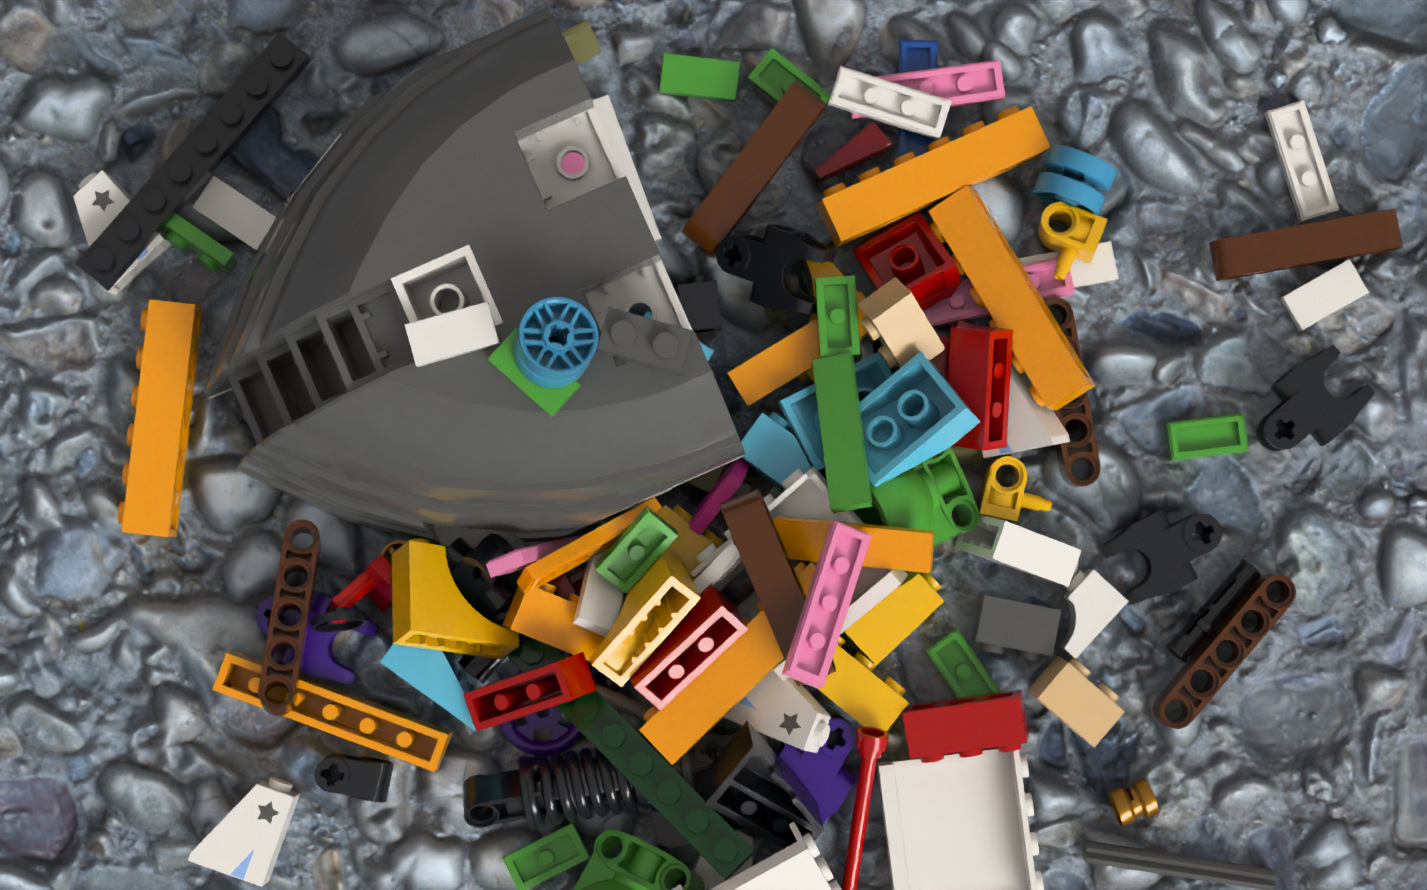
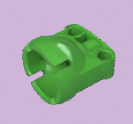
M951 447L877 487L870 482L873 506L853 510L864 524L934 530L933 548L961 534L972 531L979 522V511L973 493ZM952 511L958 518V525L952 519Z
M608 829L600 833L596 838L594 852L573 890H671L676 887L678 880L685 876L684 890H704V882L701 876L667 852L630 834L615 829ZM622 844L621 853L613 858L615 848Z

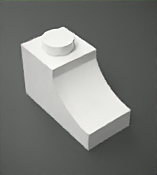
M1088 569L1085 573L1078 570L1072 577L1069 587L1064 586L1068 591L1062 598L1069 605L1070 626L1059 648L1074 659L1083 652L1129 602L1094 569Z

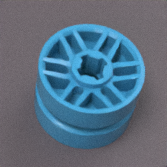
M1052 145L1044 162V167L1049 172H1040L1032 191L1033 194L1048 204L1066 202L1100 215L1106 200L1101 192H1108L1110 190L1117 170L1107 162L1081 150L1063 145Z
M550 297L538 301L523 316L514 338L513 356L518 369L529 381L546 388H561L577 381L584 374L598 346L599 335L596 322L583 305L572 299Z

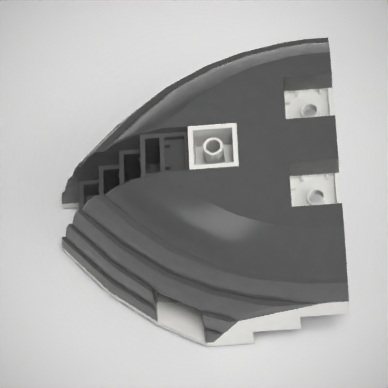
M549 6L513 21L493 33L435 57L402 77L387 91L368 99L341 126L339 136L294 194L283 203L265 240L243 278L203 390L205 396L212 399L233 389L255 438L257 446L250 450L248 456L241 459L240 465L236 466L238 472L344 521L411 538H423L431 543L450 546L457 538L462 537L472 548H476L482 539L490 533L502 536L514 550L563 539L594 526L608 517L668 492L675 486L745 456L741 440L695 332L693 333L682 376L601 354L596 349L584 374L577 380L581 387L553 417L547 414L488 360L516 327L519 328L527 310L538 301L550 297L569 298L583 305L596 322L599 335L598 342L609 307L629 312L633 306L643 304L652 311L653 320L692 330L628 179L623 174L596 113L592 98L576 61ZM574 152L583 156L585 166L581 172L572 175L563 171L561 163L564 156ZM483 302H489L500 344L420 367L415 365L405 324Z

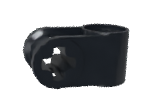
M335 753L326 756L317 765L315 780L317 785L327 792L353 796L354 798L366 801L387 802L394 763L379 758L356 757ZM333 763L338 764V771L344 773V776H340L336 782L331 781V774L325 773V770L329 769Z

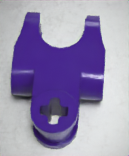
M314 590L301 671L313 677L328 678L353 685L358 673L342 665L333 655V641L340 632L323 633L311 630L310 620L317 615L324 614L329 603L334 598ZM273 598L263 601L256 612L257 625L265 634H268ZM294 609L285 610L282 615L287 617V619L282 624L286 626L297 624L301 618V613ZM366 618L367 623L364 626L353 629L373 637L376 636L380 625ZM287 648L282 662L285 664L290 663L294 659L295 652Z
M830 715L831 718L828 725L830 726V731L833 732L837 727L841 728V736L844 739L842 743L835 741L831 746L828 744L827 739L826 743L819 747L817 753L804 751L784 743L777 754L818 803L823 824L839 810L857 777V774L842 766L855 740L850 723L838 715Z

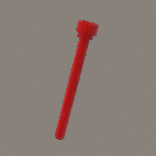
M860 727L857 729L855 746L858 748L861 761L842 890H857L876 761L878 758H881L882 752H885L887 748L889 734L885 730L875 727Z

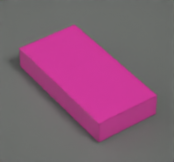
M742 458L732 462L697 506L689 523L691 530L698 535L702 534L721 510L720 504L728 501L742 484L751 465Z

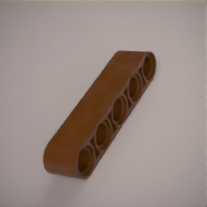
M796 80L723 174L681 233L713 256L717 252L719 243L732 233L820 117L827 103Z
M1396 209L1240 235L1209 242L1216 281L1403 248Z
M1053 297L1046 300L1045 303L1048 307H1055L1061 311L1063 319L1060 328L1082 362L1071 305L1062 298ZM1085 392L1074 399L1072 403L1066 404L1057 411L1053 410L1064 427L1069 420L1078 422L1083 430L1082 437L1078 442L1070 441L1055 445L1062 479L1073 487H1084L1093 484L1100 475V460L1088 392ZM1077 458L1085 460L1089 466V474L1084 480L1076 479L1071 472V465Z
M755 488L721 503L720 507L786 661L806 596L759 489ZM833 659L828 671V675L836 672V667ZM794 679L798 687L806 685L805 683H802Z
M305 519L291 522L284 533L258 688V696L263 709L274 716H283L289 713L294 708L297 700L321 551L319 530L314 523ZM300 533L309 534L314 539L313 543L305 549L296 548L292 544L293 538ZM294 571L304 572L308 577L306 582L299 587L289 586L285 580ZM294 609L301 613V618L297 624L286 626L279 621L280 615L285 610ZM284 647L292 649L295 652V656L290 663L280 665L273 661V655L278 649ZM275 686L284 687L289 692L287 699L281 704H272L266 699L268 691Z
M1266 574L1255 581L1214 629L1216 633L1203 642L1158 695L1153 703V713L1159 723L1173 729H1181L1188 726L1293 603L1296 597V588L1290 578L1285 575ZM1272 581L1278 582L1282 588V595L1276 602H1271L1266 594L1267 586ZM1251 610L1257 617V625L1252 631L1247 632L1242 628L1241 618L1245 612ZM1227 640L1232 646V654L1229 659L1222 662L1216 656V647L1221 641ZM1197 670H1203L1207 676V684L1202 690L1195 691L1191 687V676ZM1176 699L1182 705V713L1179 718L1170 721L1166 717L1165 707L1170 701Z

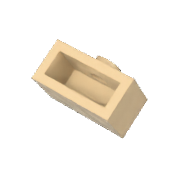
M896 277L857 304L865 317L860 321V324L873 341L878 338L882 347L877 351L890 369L894 366L900 369L920 351L931 360L945 350L944 345L912 292Z
M1056 656L1027 692L1081 739L1095 748L1125 711L1115 704L1119 697L1102 682L1096 687L1087 679L1091 672L1074 658L1067 662L1061 657Z

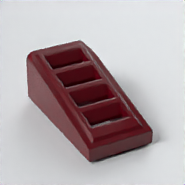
M870 122L818 166L814 171L813 178L817 183L824 182L886 153L893 144L875 122Z

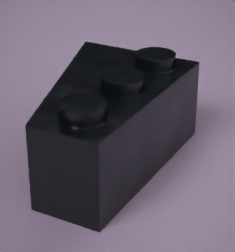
M748 720L700 776L705 805L783 849L797 842L789 826L793 822H795L802 836L810 833L814 841L824 831L816 800Z

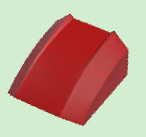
M920 212L894 222L864 239L852 249L854 256L875 291L896 277L912 292L922 311L945 298H951L962 282L955 262Z

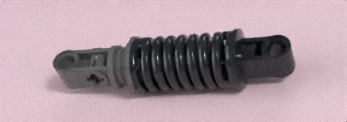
M758 732L759 735L768 744L767 736L765 734ZM735 734L705 737L671 766L695 791L702 790L700 776ZM644 738L668 762L647 738ZM711 747L714 748L715 757H711ZM583 748L580 751L581 761H578L577 753L574 750L567 751L565 754L566 763H563L560 753H553L551 755L552 771L550 770L548 758L544 755L533 757L520 756L518 770L474 775L463 783L464 820L468 825L477 828L526 819L530 830L534 831L538 830L539 827L550 826L552 823L558 825L563 822L564 817L570 822H576L580 815L583 819L588 820L595 813L599 817H605L609 814L610 810L613 814L618 815L624 811V808L629 812H635L639 806L644 810L654 809V807L597 748H595L596 758H593L591 749Z

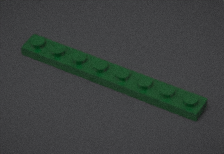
M526 635L519 639V647L506 655L522 672L564 658L555 647ZM597 690L556 705L566 718L725 881L755 853L714 809L705 805L704 799Z

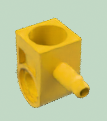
M1055 202L1045 208L1041 216L1038 235L1044 246L1060 252L1054 271L1056 279L1064 280L1075 258L1089 264L1091 263L1104 232L1107 218L1066 202ZM1054 220H1060L1065 222L1069 229L1061 233L1051 229L1049 223Z
M1004 456L993 460L987 466L977 507L981 515L1009 522H1018L1021 508L1048 512L1051 509L1052 501L1039 495L1025 493L1027 471L1024 464L1017 458ZM1002 465L1011 467L1015 473L1014 483L1010 487H1003L997 482L996 472Z

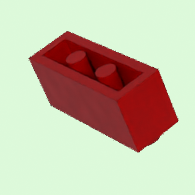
M980 325L951 327L948 343L950 354L947 381L981 421L952 446L981 451L1006 447L1012 329Z
M712 584L699 594L701 599L630 677L633 687L660 711L748 630L737 607Z
M584 652L487 684L464 693L463 696L475 730L478 732L574 700L597 689Z
M1022 689L907 705L902 712L910 759L920 758L922 763L940 761L944 759L943 754L959 752V757L962 758L981 755L983 753L982 749L998 747V752L1016 751L1021 749V744L1027 743L1029 738Z

